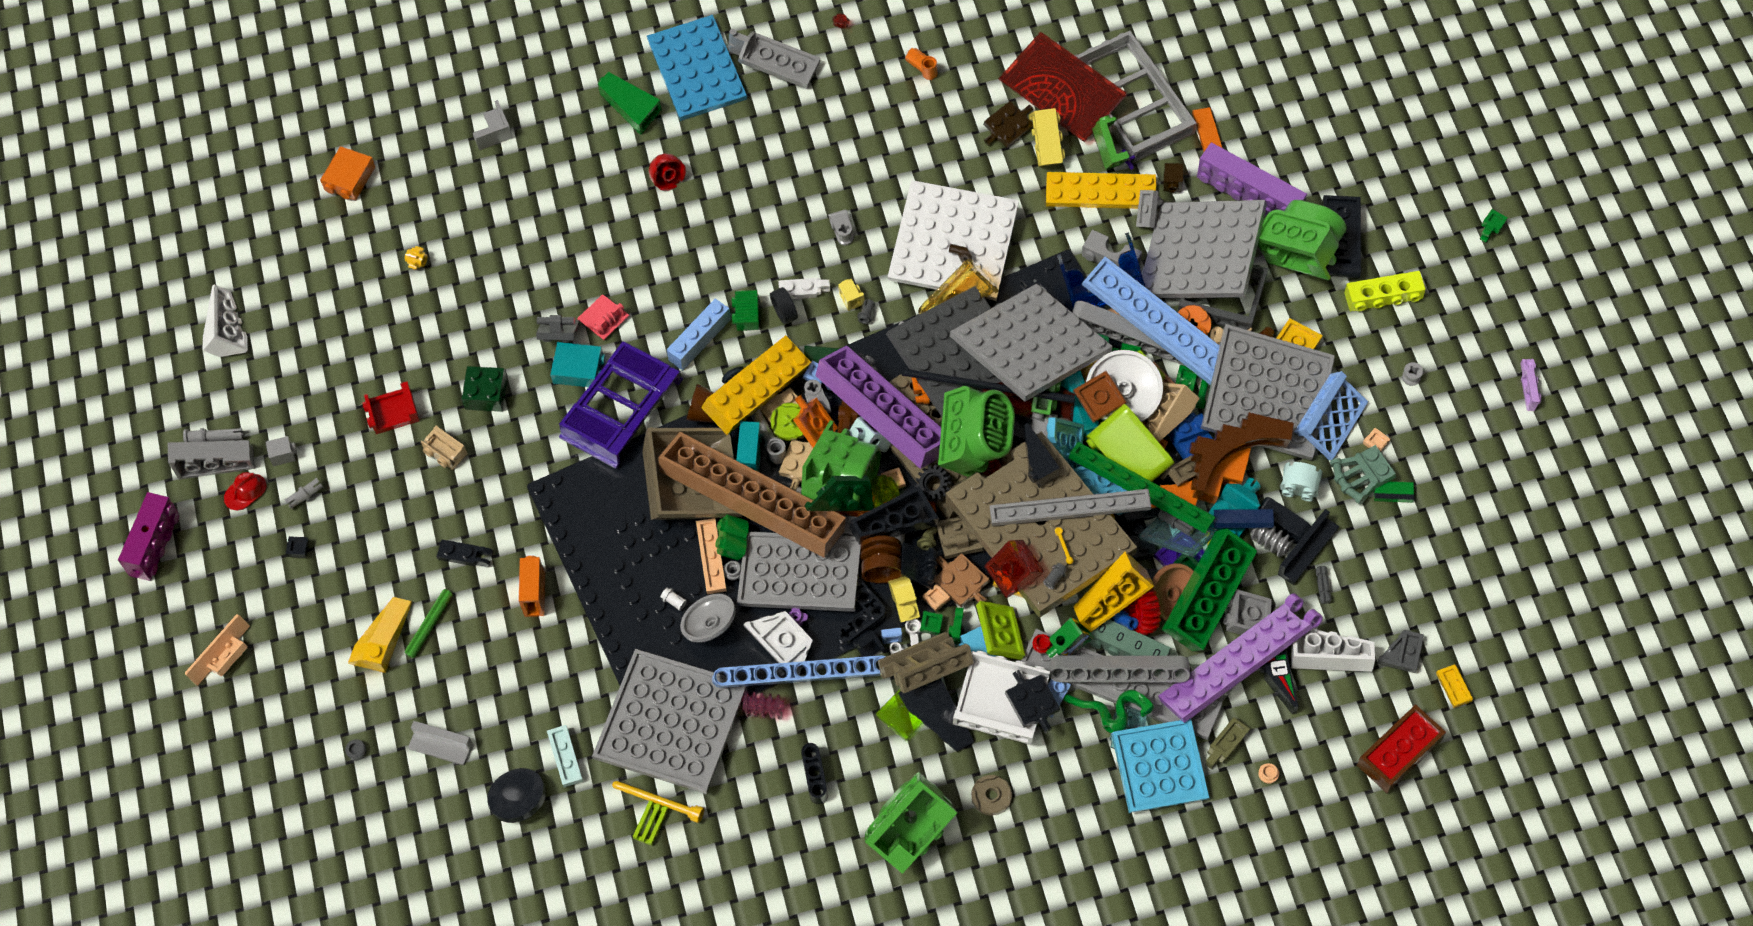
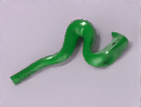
M1132 689L1124 691L1119 695L1116 701L1117 718L1114 720L1109 709L1102 702L1084 701L1068 694L1062 700L1080 708L1097 710L1100 714L1102 727L1110 734L1126 729L1128 725V714L1124 707L1126 703L1131 702L1139 706L1142 717L1148 715L1154 709V705L1148 698Z

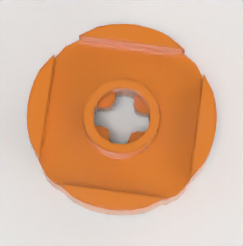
M1188 305L1178 311L1189 322L1193 318L1195 322H1198V326L1195 327L1208 335L1211 330L1212 321L1204 308L1198 305Z

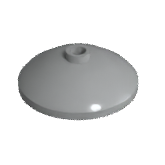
M712 594L699 599L687 609L682 617L680 624L682 634L692 642H706L717 638L729 628L735 617L736 608L734 602L724 594Z

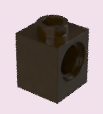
M1165 163L1163 191L1171 193L1182 192L1183 164Z

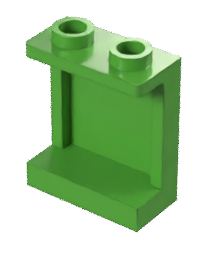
M1110 115L1104 116L1099 119L1100 121L1096 122L1092 130L1105 170L1123 165L1129 159L1127 151L1116 153L1109 128L1117 119L1116 117L1110 118Z

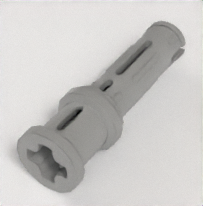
M200 428V430L188 431V429L183 431L184 442L243 440L244 436L242 428L208 431Z

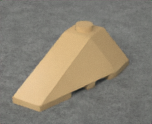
M1163 383L1160 404L1156 411L1147 419L1145 427L1160 442L1190 415L1196 407L1199 397L1186 385Z

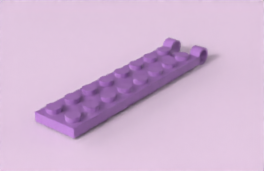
M1290 594L1282 606L1191 671L1187 681L1176 682L1158 695L1159 700L1182 722H1187L1311 629L1318 627L1323 620V616L1315 609H1311L1305 614L1304 619L1301 620L1294 612L1302 608L1304 601L1297 594Z

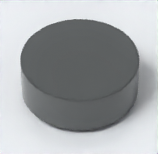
M355 739L346 745L345 752L351 760L358 761L364 758L367 748L361 740Z

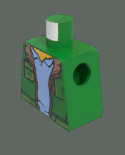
M1070 618L1049 638L1053 646L1046 653L1051 659L1060 655L1072 656L1095 637L1078 620Z

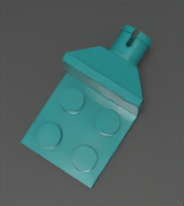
M1248 478L1243 486L1241 484L1227 483L1220 498L1208 513L1214 516V510L1258 509L1260 504L1255 493L1261 487L1259 482L1256 480L1254 485L1251 486L1254 479ZM1213 521L1206 534L1213 537L1216 531L1229 529L1240 537L1246 528H1214Z

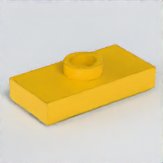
M1456 664L1436 672L1453 708L1473 701Z

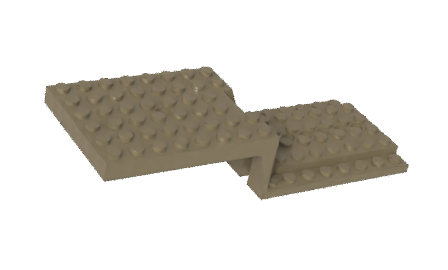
M901 374L889 382L937 425L942 427V417L935 418L932 416L934 412H938L932 402L925 405L923 403L916 404L915 396H920L922 393L914 394V391L910 388L912 386L911 377L902 376ZM1042 431L1036 435L1060 467L1058 478L1040 488L1036 483H1032L1028 477L1025 442L1019 445L1012 444V448L1006 456L988 462V471L984 474L976 472L967 477L943 468L952 476L953 480L951 482L954 483V486H950L951 490L946 492V497H943L944 501L938 500V502H935L936 508L945 519L958 516L961 518L1039 618L1099 579L1125 551L1131 557L1137 551V546L1110 514L1047 520L1044 525L1028 522L992 526L990 505L1094 495ZM891 444L890 450L916 481V478H920L921 476L918 473H924L923 468L917 467ZM937 459V460H935L934 462L928 464L927 466H925V468L928 469V466H929V465H932L933 467H934V465H937V466H938V460H939V459ZM934 477L930 480V490L934 491L940 486L941 481L939 477ZM1057 527L1063 530L1062 536L1070 557L1074 559L1072 564L1066 563V555L1060 539L1055 535ZM1061 563L1067 568L1066 576L1059 580L1054 589L1046 587L1043 581L1052 571V566Z

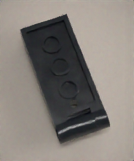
M1324 195L1322 206L1335 211L1342 217L1347 226L1346 232L1339 241V246L1334 253L1337 260L1334 265L1327 264L1325 268L1330 277L1360 278L1361 197Z

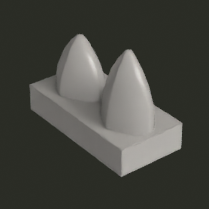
M1140 190L1136 227L1154 228L1158 220L1156 209L1164 203L1158 195L1159 191Z

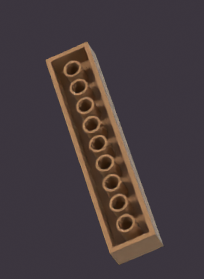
M682 432L678 433L659 456V472L825 558L845 530L846 517L835 511H807L805 504L808 501L810 503L813 502L810 498Z

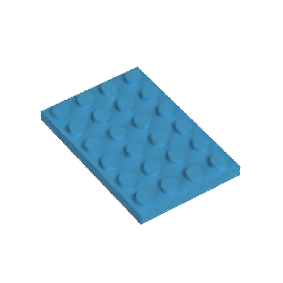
M713 15L647 35V41L680 121L747 100V95Z

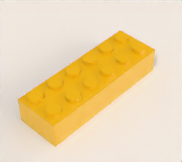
M785 335L710 395L701 408L728 435L740 425V422L747 420L802 375L811 364V361Z

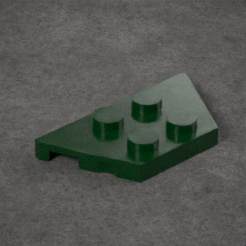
M832 476L826 485L816 492L818 497L812 503L808 501L805 504L807 511H870L874 509L871 482L868 476L858 478L857 476ZM853 493L857 496L860 495L859 503L853 499Z

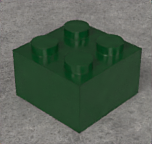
M467 366L461 398L465 410L503 411L508 381L504 368Z

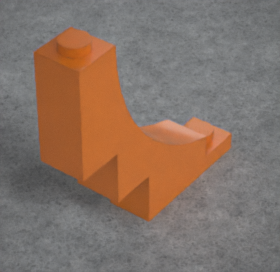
M1251 448L1234 453L1219 463L1208 477L1205 491L1200 499L1193 498L1194 490H1191L1192 480L1179 486L1173 484L1160 485V487L1195 506L1197 499L1215 504L1221 485H1226L1227 483L1242 484Z

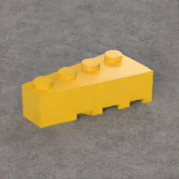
M1125 551L1073 608L1080 624L1092 632L1153 588L1154 585L1147 570Z

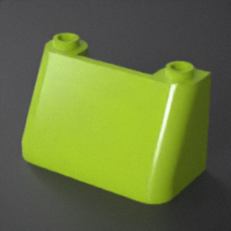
M1126 404L1119 407L1086 436L1088 439L1086 442L1093 450L1095 448L1100 450L1105 457L1151 482L1174 464L1170 455Z

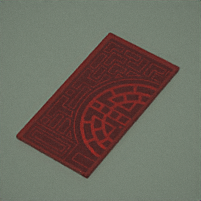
M1042 32L1032 40L998 78L999 81L1039 110L1056 108V113L1058 112L1060 116V123L1058 124L1083 142L1092 135V129L1096 122L1100 121V118L1108 116L1127 95L1121 88Z

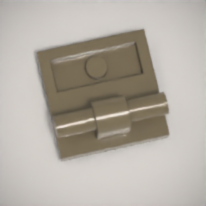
M959 516L938 521L936 528L945 559L957 557L961 553L966 555L983 551V546Z

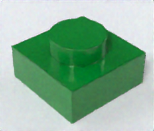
M923 611L920 632L939 635L943 615Z

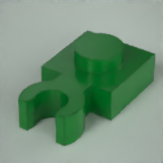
M956 607L954 623L949 626L948 634L949 637L953 638L954 645L960 644L964 608Z

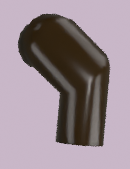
M950 244L949 253L957 254L963 264H969L972 261V255L967 247Z

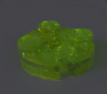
M880 475L872 480L871 490L874 508L899 496L898 486L892 477Z

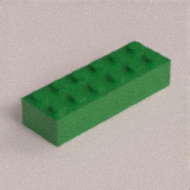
M1229 529L1216 531L1162 630L1192 652L1204 650L1257 550Z

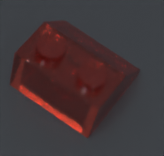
M1024 540L1008 541L984 566L1005 598L1031 585L1044 572V569Z

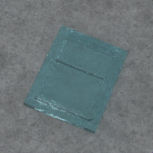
M1157 517L1139 535V539L1194 557L1212 539L1218 529L1210 527L1205 534L1195 528L1191 535H1186L1176 528H1171L1170 524Z

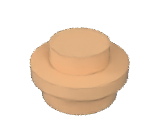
M1266 763L1260 767L1258 775L1261 781L1271 784L1277 781L1279 770L1275 765Z

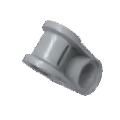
M844 209L828 214L831 227L839 244L844 246L850 245L854 237L847 210Z
M817 380L807 381L804 386L807 403L817 397L827 413H831L828 399L823 392L821 384Z

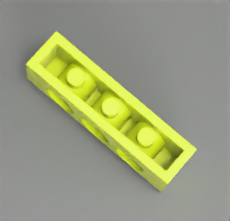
M1420 271L1347 283L1344 293L1350 312H1360L1368 308H1381L1385 305H1399L1408 301L1417 302L1423 299L1426 289Z

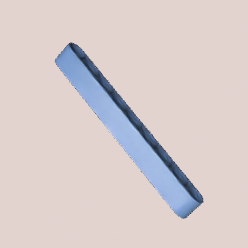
M886 656L723 667L714 672L712 683L718 688L881 676L880 670L876 668V662ZM858 662L865 665L864 672H859L856 669ZM843 664L846 672L843 674L839 673L836 670V665ZM819 665L824 666L826 674H818L816 667ZM797 667L805 668L806 676H799L796 672ZM777 669H784L786 671V677H778L776 673ZM757 671H765L766 679H759L756 675ZM737 672H744L747 679L739 681L736 676ZM718 673L725 674L727 681L724 683L718 682L716 675Z

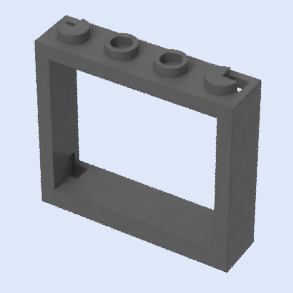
M1253 265L1250 279L1257 280L1259 283L1249 317L1190 302L1188 298L1180 299L1178 311L1188 305H1198L1204 308L1210 315L1212 324L1223 327L1225 324L1248 330L1253 325L1267 278L1268 268L1261 267L1260 265Z

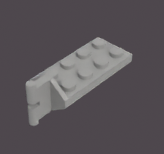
M730 29L728 52L729 54L739 55V63L805 89L808 88L820 63V57L753 31L748 36L738 33L735 29Z

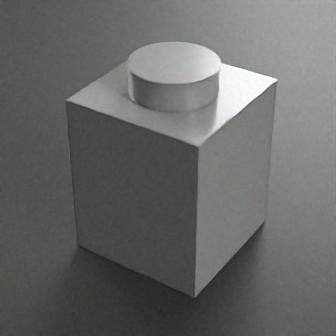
M288 436L266 442L268 457L273 467L296 461L295 453H297L295 442L291 443Z

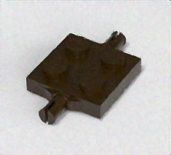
M1011 101L1001 107L983 123L991 133L990 136L984 139L985 144L987 143L989 146L997 140L1007 148L1012 146L1033 129V123L1027 118V115L1034 110L1033 107L1028 105L1023 110H1020Z

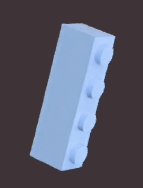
M714 299L667 349L668 360L681 370H684L731 320L730 309L717 299Z

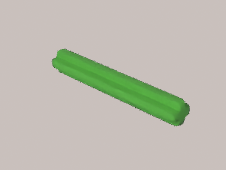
M447 589L442 590L406 648L405 654L411 658L416 656L452 598V592Z

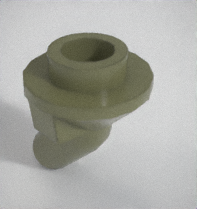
M932 527L925 531L923 537L917 541V546L922 550L935 547L936 541L933 535L937 533V528Z

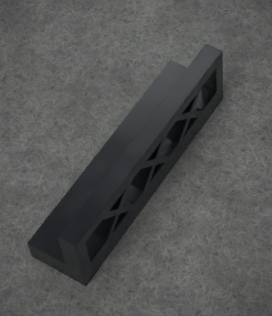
M1327 509L1321 513L1279 567L1278 575L1292 585L1296 584L1339 529L1336 523L1328 519L1330 511Z

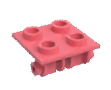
M602 294L577 320H580L582 324L605 340L629 317V314L623 310L624 306L621 303L617 305Z

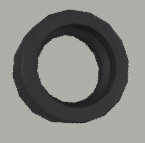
M784 287L770 293L772 305L783 324H788L798 319V313L793 300Z

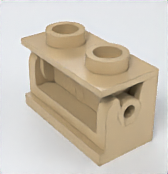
M437 426L433 428L424 441H421L423 452L430 458L432 456L436 458L437 462L444 468L448 467L453 470L467 455L463 444Z

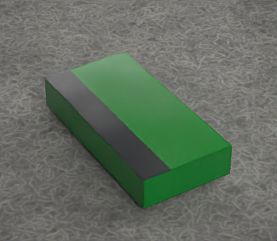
M1389 481L1374 489V501L1413 503V482Z

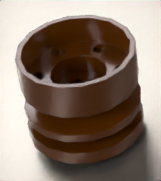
M875 536L861 542L860 551L861 559L863 560L861 569L864 580L871 583H888L890 580L903 576L901 575L902 560L900 558L902 551L899 539L891 536Z

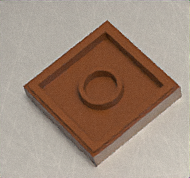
M1107 371L1073 390L1093 423L1127 403Z

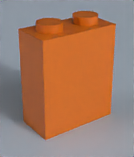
M340 146L320 181L326 192L330 194L335 193L344 199L356 201L376 166L372 157Z
M536 556L520 558L519 604L525 617L544 616L545 571L540 557Z

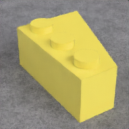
M1056 108L1033 111L1029 114V120L1033 121L1034 129L1031 131L1032 136L1035 135V151L1038 166L1063 163L1065 152L1063 148L1061 149L1060 144L1062 132L1058 130V123H1060L1059 113H1056Z

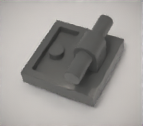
M562 315L537 317V324H540L536 336L537 340L551 342L553 340L570 342L577 335L580 328V320H575V317H562Z

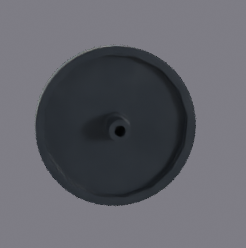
M526 768L510 770L498 777L490 787L487 795L488 807L492 814L500 821L515 823L526 820L534 815L542 806L546 796V787L541 777L533 770Z

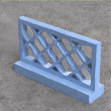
M1342 371L1329 375L1294 431L1299 437L1304 436L1328 460H1332L1368 403L1345 380L1347 376ZM1342 385L1346 388L1347 396H1341L1340 387ZM1347 398L1348 409L1343 410L1341 399ZM1352 398H1356L1360 402L1357 409L1353 407ZM1332 400L1337 402V411H1332ZM1343 412H1349L1350 421L1348 423L1344 421ZM1332 413H1338L1340 424H1334ZM1324 414L1328 416L1329 425L1323 426L1322 416ZM1340 426L1341 429L1339 438H1336L1334 427ZM1329 427L1331 438L1325 439L1323 428ZM1314 429H1318L1320 440H1316L1311 435ZM1325 441H1331V452L1326 449Z

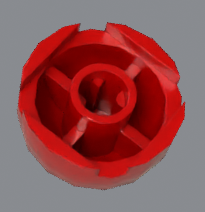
M660 154L650 163L649 177L660 190H672L677 187L675 184L679 183V181L682 182L685 178V165L673 154Z

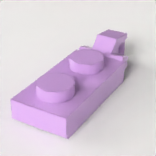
M1522 359L1520 363L1522 369L1521 381L1526 409L1528 411H1535L1538 404L1541 403V393L1538 392L1537 388L1538 377L1535 376L1534 372L1536 364L1534 359Z

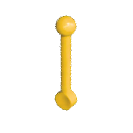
M1057 527L1055 535L1060 539L1066 555V563L1072 564L1074 559L1070 557L1062 536L1063 530Z

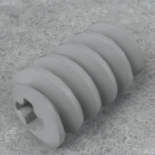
M1276 526L1271 529L1253 528L1251 539L1253 541L1258 539L1257 543L1259 545L1264 543L1265 549L1271 547L1270 552L1273 554L1277 552L1278 558L1283 557L1294 542V539L1290 542L1288 541L1290 536L1288 534L1283 538L1282 530L1276 533Z

